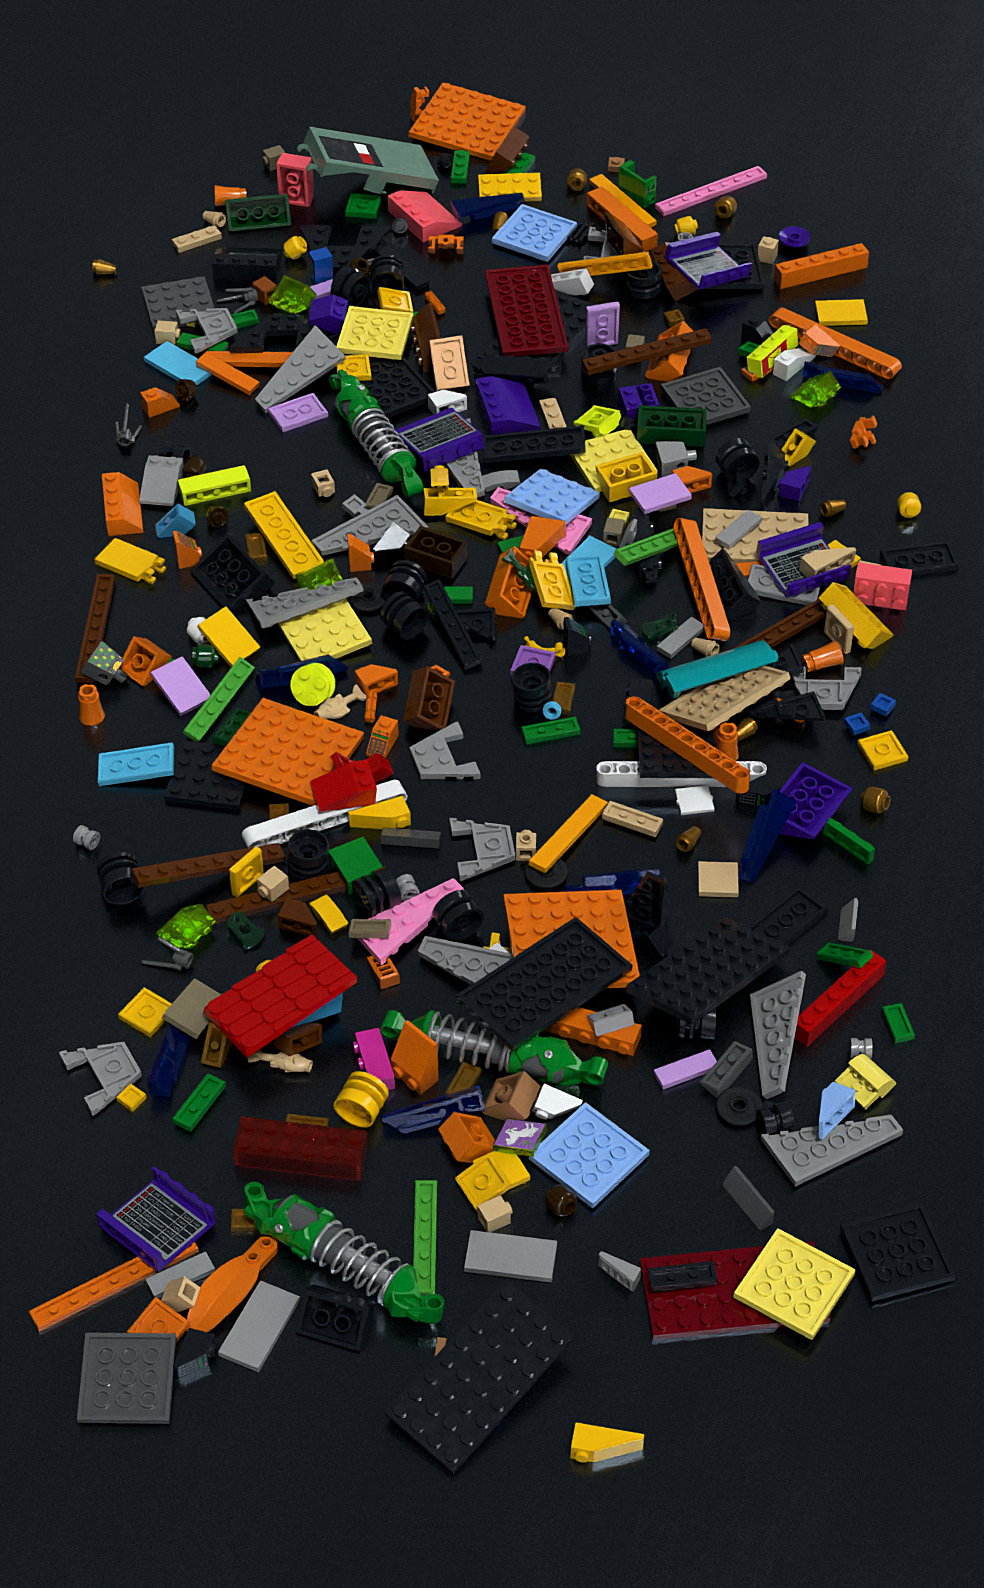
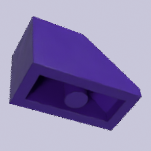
M811 466L786 472L783 479L780 478L778 488L780 489L779 496L799 501L810 480Z

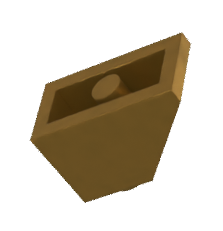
M210 1022L208 1025L201 1063L221 1068L232 1042L213 1022Z

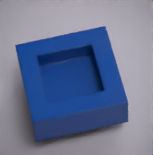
M879 693L871 703L870 709L887 717L895 707L896 700Z
M862 713L846 717L844 720V724L853 736L870 730V724Z

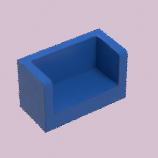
M327 247L310 251L309 256L314 266V274L310 275L313 283L316 285L333 279V260Z

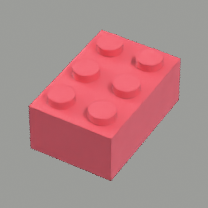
M282 153L276 163L279 194H288L289 204L309 207L314 198L313 169L309 172L306 169L308 164H312L311 157Z
M858 562L853 593L864 605L906 610L912 570Z

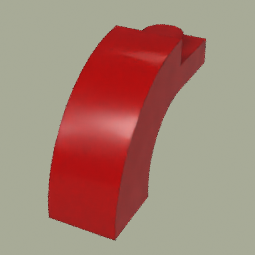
M338 752L331 755L334 769L348 763L360 762L350 760ZM375 753L370 758L361 760L368 761L375 783L386 779L394 773L389 760L378 753Z

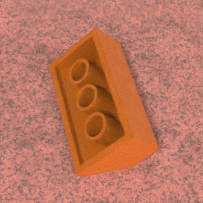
M681 321L661 333L658 340L693 332V330L684 321ZM690 349L650 359L645 377L666 382L679 379L683 375Z
M120 472L102 474L108 536L143 533L138 483Z
M516 546L510 548L513 550L515 558L524 567L530 564L529 558ZM507 550L499 556L485 604L489 608L495 607L497 615L524 618L532 590L524 586L522 579L517 576L518 571L510 563L502 561L509 551Z

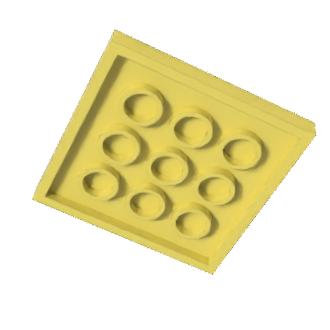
M349 306L336 347L343 354H368L370 357L401 360L413 322V313Z
M630 428L607 434L602 438L596 437L586 440V453L570 454L589 486L597 492H602L595 467L602 463L643 452L658 473V470Z
M346 598L339 602L327 604L323 608L308 611L304 615L292 617L288 621L277 623L302 666L310 663L325 664L372 644L371 637Z
M777 1228L734 1292V1298L813 1340L855 1275V1269Z

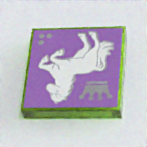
M507 1118L493 1144V1151L534 1157L547 1131V1124Z

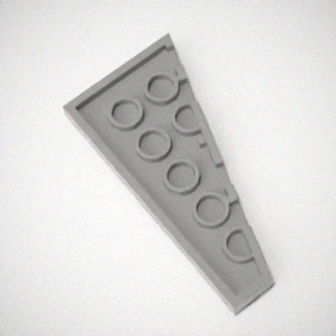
M315 325L255 398L256 404L267 413L268 408L279 405L345 361V355Z
M477 451L443 464L448 468V472L460 488H476L477 498L485 495Z
M396 495L311 541L315 549L323 556L348 550L347 534H352L366 544L371 545L378 543L393 522L410 535H414L419 526L426 528L428 526Z
M356 577L336 581L332 586L321 584L317 585V589L308 590V587L279 593L278 597H269L267 595L262 596V600L253 601V599H247L246 601L263 629L265 627H272L274 624L282 621H288L292 617L304 615L308 611L323 608L327 604L339 602L343 598L355 596L364 590Z
M428 936L424 937L418 950L420 957L470 985L513 958L511 953Z
M803 971L750 994L762 1096L766 1099L785 1092L806 977Z
M892 1115L867 1118L866 1121L855 1123L853 1121H846L845 1124L836 1125L823 1140L819 1138V1126L801 1128V1131L790 1133L787 1130L770 1136L769 1133L761 1134V1141L796 1187L901 1136L903 1129Z

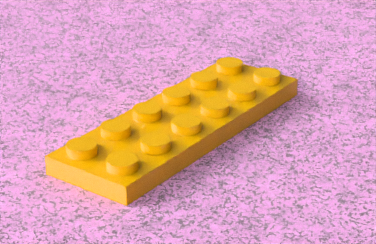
M276 491L244 503L245 510L293 579L325 567L324 560Z

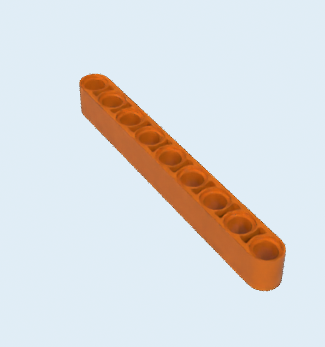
M781 307L769 317L770 325L776 329L783 325L797 328V335L800 340L816 324L840 344L834 354L835 356L886 379L893 378L902 368V364L897 358Z
M677 518L674 522V533L706 636L711 640L726 642L730 636V627L697 523L694 520Z
M629 697L626 699L625 718L732 791L741 794L749 790L750 771L641 698Z

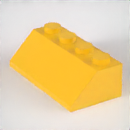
M832 582L819 597L823 602L821 605L826 610L827 606L833 604L854 626L853 636L857 637V642L861 647L874 649L893 637L894 634L847 586Z

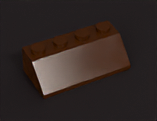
M605 212L607 242L616 255L645 252L644 248L640 246V242L636 240L635 235H632L630 228H627L625 223L609 212Z
M664 242L651 251L656 263L662 268V277L676 302L698 288L664 257L669 242Z
M431 302L413 317V324L410 328L411 334H414L413 344L415 345L416 355H419L418 365L422 366L423 372L433 371L429 340L441 339Z

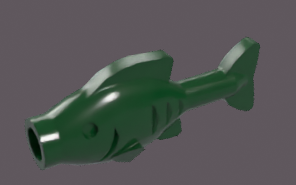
M510 549L502 561L510 563L518 571L517 576L522 579L524 586L538 594L530 564L524 567L515 558L513 550Z

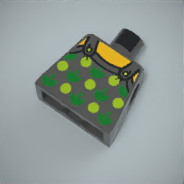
M103 641L100 642L81 670L82 674L104 685H108L112 678L123 683L128 675L119 669L124 661L123 658Z

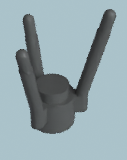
M252 287L226 289V292L243 293L242 295L217 300L219 303L242 298L244 302H247V304L233 312L235 314L249 306L255 305V301H258V294L256 289H252Z
M126 403L123 429L119 431L118 422H115L116 442L124 447L135 442V438L142 428L139 425L133 436L131 431L126 429L129 403Z
M158 937V941L175 951L173 955L175 964L142 961V964L174 968L181 971L182 967L189 968L194 955Z

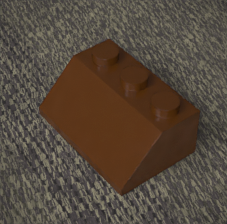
M514 126L495 152L485 173L506 172L509 167L513 168L517 161L516 159L519 160L522 150L525 151L529 143L527 141L530 136Z
M428 666L414 670L403 722L417 729L440 731L446 728L455 681Z

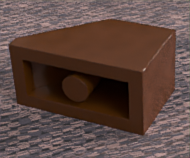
M286 898L278 914L279 928L317 937V922L306 903Z
M305 1023L290 1028L274 1039V1047L286 1055L292 1056L321 1044L322 1025L318 1023Z

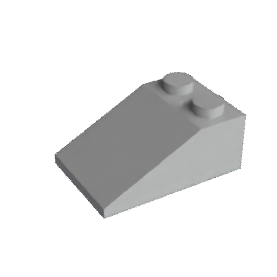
M149 455L144 470L139 498L140 504L174 506L179 492L178 480L184 477L182 473L183 458Z

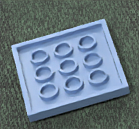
M521 204L492 237V243L548 262L567 240V236L577 226V222Z
M540 469L505 496L504 502L542 518L561 520L568 524L599 499L600 492L590 487L582 486L575 481L567 480L562 476L552 474L547 470Z
M585 1102L529 1154V1160L560 1184L567 1186L591 1208H594L649 1156L650 1150Z

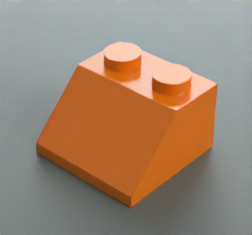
M133 636L119 669L127 673L129 677L140 685L146 686L154 680L151 677V672L166 665L172 656L148 639Z
M453 1112L438 1129L443 1136V1141L451 1149L452 1156L459 1162L473 1163V1160L500 1149L498 1145H494L496 1141L481 1117Z

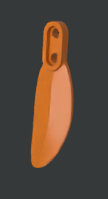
M271 1236L260 1237L243 1255L223 1264L204 1281L200 1287L194 1307H191L188 1312L187 1320L191 1323L189 1328L210 1332L238 1306L256 1283L259 1271L277 1254L278 1243L275 1238Z

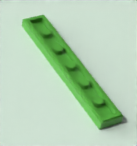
M674 528L618 548L613 554L626 566L677 547L678 542Z
M239 657L184 729L183 734L194 742H199L255 667Z
M415 1180L413 1267L416 1269L417 1285L422 1296L435 1294L437 1180Z

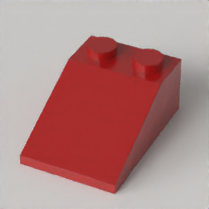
M368 761L348 763L310 781L319 812L373 805L376 802L377 787Z

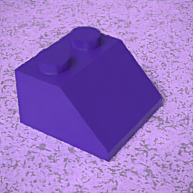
M336 295L312 300L308 323L334 334L339 333L346 318L348 300Z

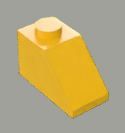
M796 428L781 449L786 453L785 461H788V466H792L806 457L816 442Z

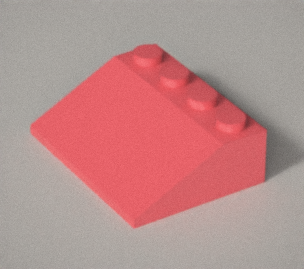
M400 190L388 195V211L395 218H404L408 223L407 229L423 243L429 240V236L442 235L462 226L458 219L427 192Z

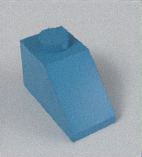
M180 504L175 505L155 524L157 537L159 538L173 536V531H178L185 535L196 525L194 512Z

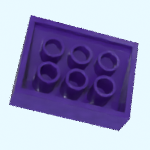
M493 376L475 379L476 397L490 435L541 429L523 383Z
M802 762L764 809L761 825L777 834L815 839L853 788Z

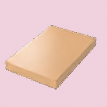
M462 336L429 340L436 391L470 386Z

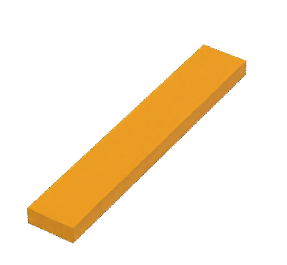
M603 174L589 179L591 186L595 189L603 186L650 228L657 224V220Z
M649 252L563 262L557 265L559 273L586 268L590 276L651 269L653 266Z
M591 795L529 860V866L546 873L607 807L608 802Z

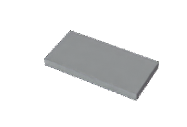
M752 564L748 582L757 595L806 606L818 599L820 587L786 598L766 567Z
M471 1230L464 1272L552 1283L557 1241Z
M260 1280L218 1351L219 1356L259 1373L300 1302V1296Z

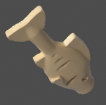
M355 685L352 693L342 698L341 694L336 695L335 698H327L314 711V715L324 719L342 718L350 712V709L346 707L348 703L356 699L366 701L367 696L360 690L358 685Z
M259 1049L248 1057V1062L267 1061L270 1062L271 1067H278L285 1070V1072H310L313 1064L312 1060H308L298 1053L288 1056L282 1051L279 1054H269Z

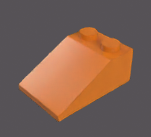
M407 1020L404 1022L391 1057V1067L397 1079L403 1080L409 1089L415 1090L420 1095L438 1081V1048L435 1041Z

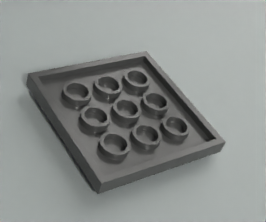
M205 276L141 287L153 332L155 331L157 321L177 322L178 327L187 326V323L180 324L176 316V310L190 312V309H196L197 312L214 308Z
M721 367L661 384V391L673 407L707 409L706 425L751 411L749 403Z
M85 1333L77 1413L78 1423L170 1424L176 1333Z

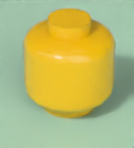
M691 216L677 219L676 224H674L677 236L683 232L694 236L696 229H698L696 219L693 220Z
M300 236L291 237L283 246L285 256L293 260H297L307 251V243Z
M907 492L898 498V510L903 517L913 518L920 513L921 503L916 494Z

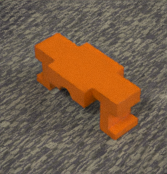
M418 87L413 89L410 102V118L412 121H416L423 112V110H420V106L425 102L424 97H429L430 91L427 87L421 90Z
M454 235L429 236V245H432L428 246L429 254H435V244H438V248L443 249L454 248V244H457V254H463V247L460 246H464V237H456Z
M875 416L871 418L860 417L859 421H856L850 439L853 448H858L861 445L867 447L869 444L868 440L872 444L876 443L871 430L866 431V429L876 428L877 421Z

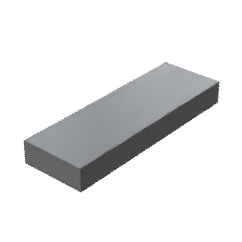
M747 510L717 535L715 542L727 549L732 548L762 522V517Z
M690 617L657 645V651L670 659L673 658L704 631L703 623Z
M203 1252L145 1280L153 1297L160 1298L163 1296L169 1281L185 1276L192 1282L211 1275L215 1271V1267L207 1253Z

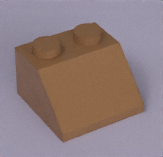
M525 1071L496 1079L481 1112L504 1121L507 1119L523 1121L530 1115V1109L537 1098L541 1086Z

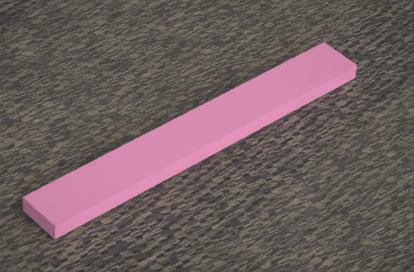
M759 166L656 203L655 209L662 216H666L766 179L767 173Z

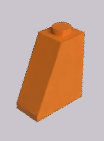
M531 516L520 545V551L528 558H534L533 552L535 550L541 551L543 558L566 536L565 521Z

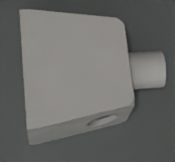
M656 442L655 456L661 476L670 475L672 470L688 466V461L697 459L696 450L686 451L683 442Z

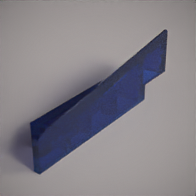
M523 193L451 201L454 217L470 216V220L489 217L500 211L506 212L517 209L521 204L526 205Z
M807 361L804 362L803 376L817 378L820 384L877 394L882 392L883 385L877 383L869 374L823 367Z
M615 619L611 621V634L619 639V647L656 674L659 671L672 668L663 657L658 655L626 623Z
M327 654L275 669L258 670L255 681L261 689L278 684L282 687L291 684V678L297 669L310 663L323 664L332 673L348 670V667L343 662Z
M773 789L768 807L760 804L741 858L742 866L738 875L740 880L751 883L755 881L796 804L793 799L776 789Z
M637 869L581 876L582 884L563 886V891L622 890L624 896L634 892L647 871L660 876V870Z
M172 1024L169 1025L147 1078L149 1094L170 1097L171 1087L177 1084L192 1040V1036Z
M478 1085L383 1114L381 1118L384 1123L390 1124L405 1134L442 1124L453 1112L465 1114V1112L483 1111L486 1109L480 1086Z

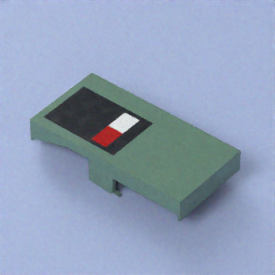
M309 127L303 144L297 146L298 152L302 149L309 152L314 164L307 165L306 169L308 172L311 169H315L321 177L352 172L369 174L363 189L378 194H386V191H383L386 182L430 189L433 194L439 181L421 145Z

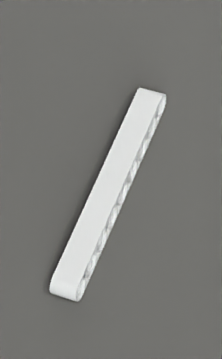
M604 761L597 765L596 782L603 787H697L706 785L708 787H726L714 778H640L639 761ZM736 761L750 771V781L766 774L767 767L762 762Z
M391 780L376 785L375 804L403 796L405 801L407 800L408 796L398 780ZM317 805L250 826L243 830L241 836L248 848L274 843L282 844L288 842L292 834L299 830L313 829L322 831L348 822V811L366 806L319 812Z

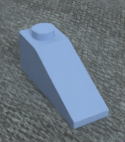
M832 1082L822 1091L819 1116L820 1139L823 1140L855 1107V1089Z

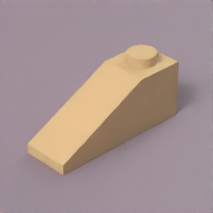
M850 547L815 550L801 558L799 570L808 578L840 568L843 565L846 566L854 562L856 549Z

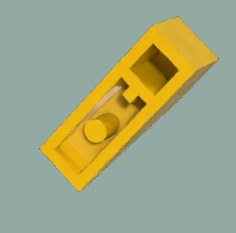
M439 465L431 469V488H449L448 468Z
M424 488V516L444 515L476 502V488Z
M403 796L348 811V823L350 827L398 829L411 825V815Z
M576 1423L571 1445V1458L578 1462H597L643 1450L644 1434Z

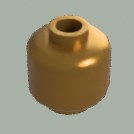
M579 168L570 170L566 180L568 187L573 191L582 190L587 182L586 173Z
M731 196L721 197L714 206L715 213L720 218H729L737 209L735 199Z
M869 787L861 794L860 801L866 811L880 814L889 808L891 798L886 790Z

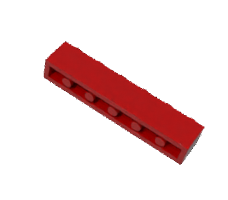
M870 950L873 957L861 968L851 967L798 1016L794 1038L808 1047L884 976L887 961Z

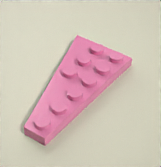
M498 487L490 497L491 504L507 509L508 514L516 515L515 520L525 527L528 526L531 516L540 517L505 503V496L511 491ZM580 514L566 524V536L555 547L569 556L591 526L592 518Z
M452 878L412 897L391 909L369 918L391 919L392 926L389 938L357 939L382 966L390 954L394 955L399 951L398 948L403 943L411 941L428 926V922L433 918L432 911L441 898L453 891L464 890V888Z

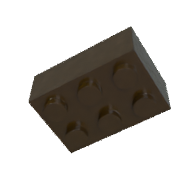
M419 526L404 547V560L412 561L426 571L450 579L454 578L468 557V541L423 526Z

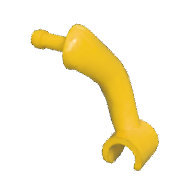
M528 636L524 637V640L527 642L525 646L556 652L557 657H563L565 654V648H562L563 644L561 642L556 643L555 648H542L535 641H530Z

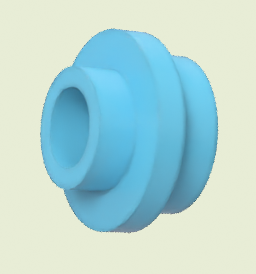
M550 701L544 705L543 714L546 718L554 720L561 715V706L557 702ZM549 708H554L556 711L551 712Z

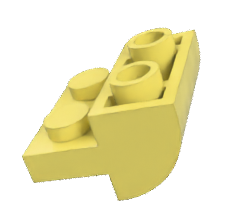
M865 1054L858 1055L848 1062L849 1067L835 1080L838 1084L855 1089V1101L865 1110L879 1096L883 1098L896 1085V1082Z

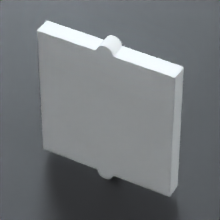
M708 785L675 789L676 804L679 805L681 815L714 811L713 796L710 794Z

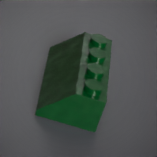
M288 194L225 200L229 232L291 226Z
M639 405L637 441L640 444L683 442L685 446L705 447L707 409Z

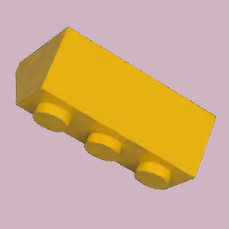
M643 452L602 463L595 467L601 490L609 502L630 497L629 488L657 479V472Z

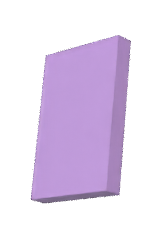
M619 302L586 307L585 347L595 343L618 344Z
M314 393L268 408L269 415L282 432L328 417L327 410Z
M676 473L629 488L630 495L644 514L690 500L692 494Z
M183 656L151 672V677L180 716L202 706L210 697V693Z

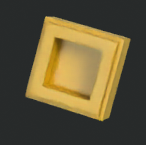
M129 1084L116 1098L120 1104L133 1112L147 1096L140 1089Z

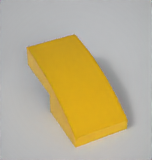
M327 894L309 903L319 921L322 920L330 935L348 926V921Z

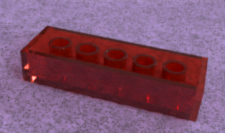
M241 1116L232 1151L234 1166L361 1181L368 1147L367 1131Z

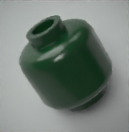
M197 644L196 648L193 647L191 662H194L195 667L210 669L213 663H217L218 652H215L213 645Z

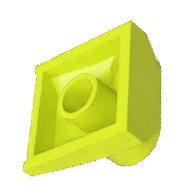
M594 405L573 423L575 426L584 425V429L591 431L594 438H602L617 428L621 414L620 410Z

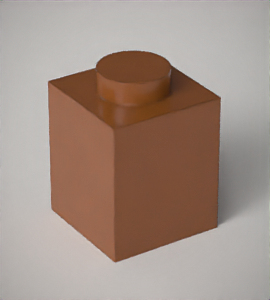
M264 276L252 283L253 288L257 291L258 300L265 305L278 298L277 285Z

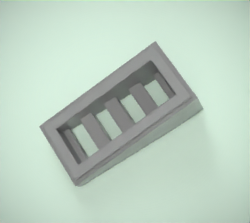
M603 1251L599 1253L598 1266L627 1289L634 1292L640 1281L641 1268Z

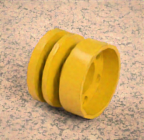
M361 1071L352 1072L334 1102V1109L346 1122L357 1127H370L387 1100L389 1091L386 1085L372 1074Z

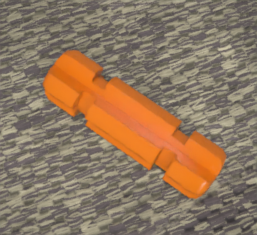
M432 291L426 292L425 298L429 303L432 302L434 310L439 315L444 314L445 307Z
M375 691L367 693L365 722L367 723L375 721L377 693Z

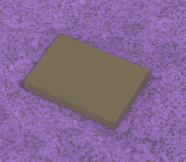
M194 978L165 1011L162 1019L193 1038L198 1039L209 1023L212 1022L204 1014V1007L221 994Z

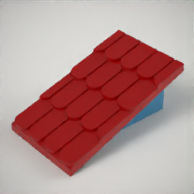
M310 935L286 949L284 954L263 965L259 971L236 983L230 990L211 1000L204 1007V1014L246 1057H249L290 1028L340 1013L343 992L357 983V976L334 954L328 951L315 936Z

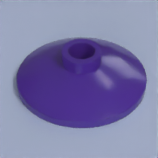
M796 226L784 228L779 233L781 243L789 247H803L811 239V235L806 229Z

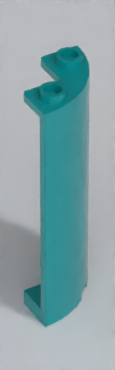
M760 640L659 671L656 676L662 690L668 689L673 700L679 698L682 691L766 665L774 668L778 661V654L765 641Z

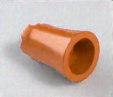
M214 185L215 207L225 206V200L246 198V188Z
M835 640L801 656V662L803 666H806V672L843 665L844 663L841 648Z
M92 684L82 685L78 694L79 720L85 725H97L105 717L99 693Z
M722 723L719 726L715 744L716 749L734 761L739 757L738 732L735 724Z

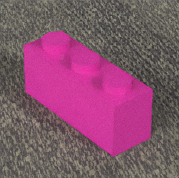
M374 1028L355 1033V1042H352L354 1053L359 1054V1058H357L359 1070H363L380 1079L388 1090L395 1089V1077L380 1029Z

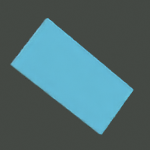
M168 341L144 356V362L176 381L179 379H189L198 385L212 375L196 366V360H198L196 357Z
M589 536L568 557L602 555L605 568L615 558L613 553L616 548ZM565 559L561 564L564 565V568H565V571H566V574H567V577H568V580H569V584H570V579H569V574H568V569H567V564H566V559Z
M602 555L566 557L575 607L611 604Z
M173 742L99 754V786L174 775Z

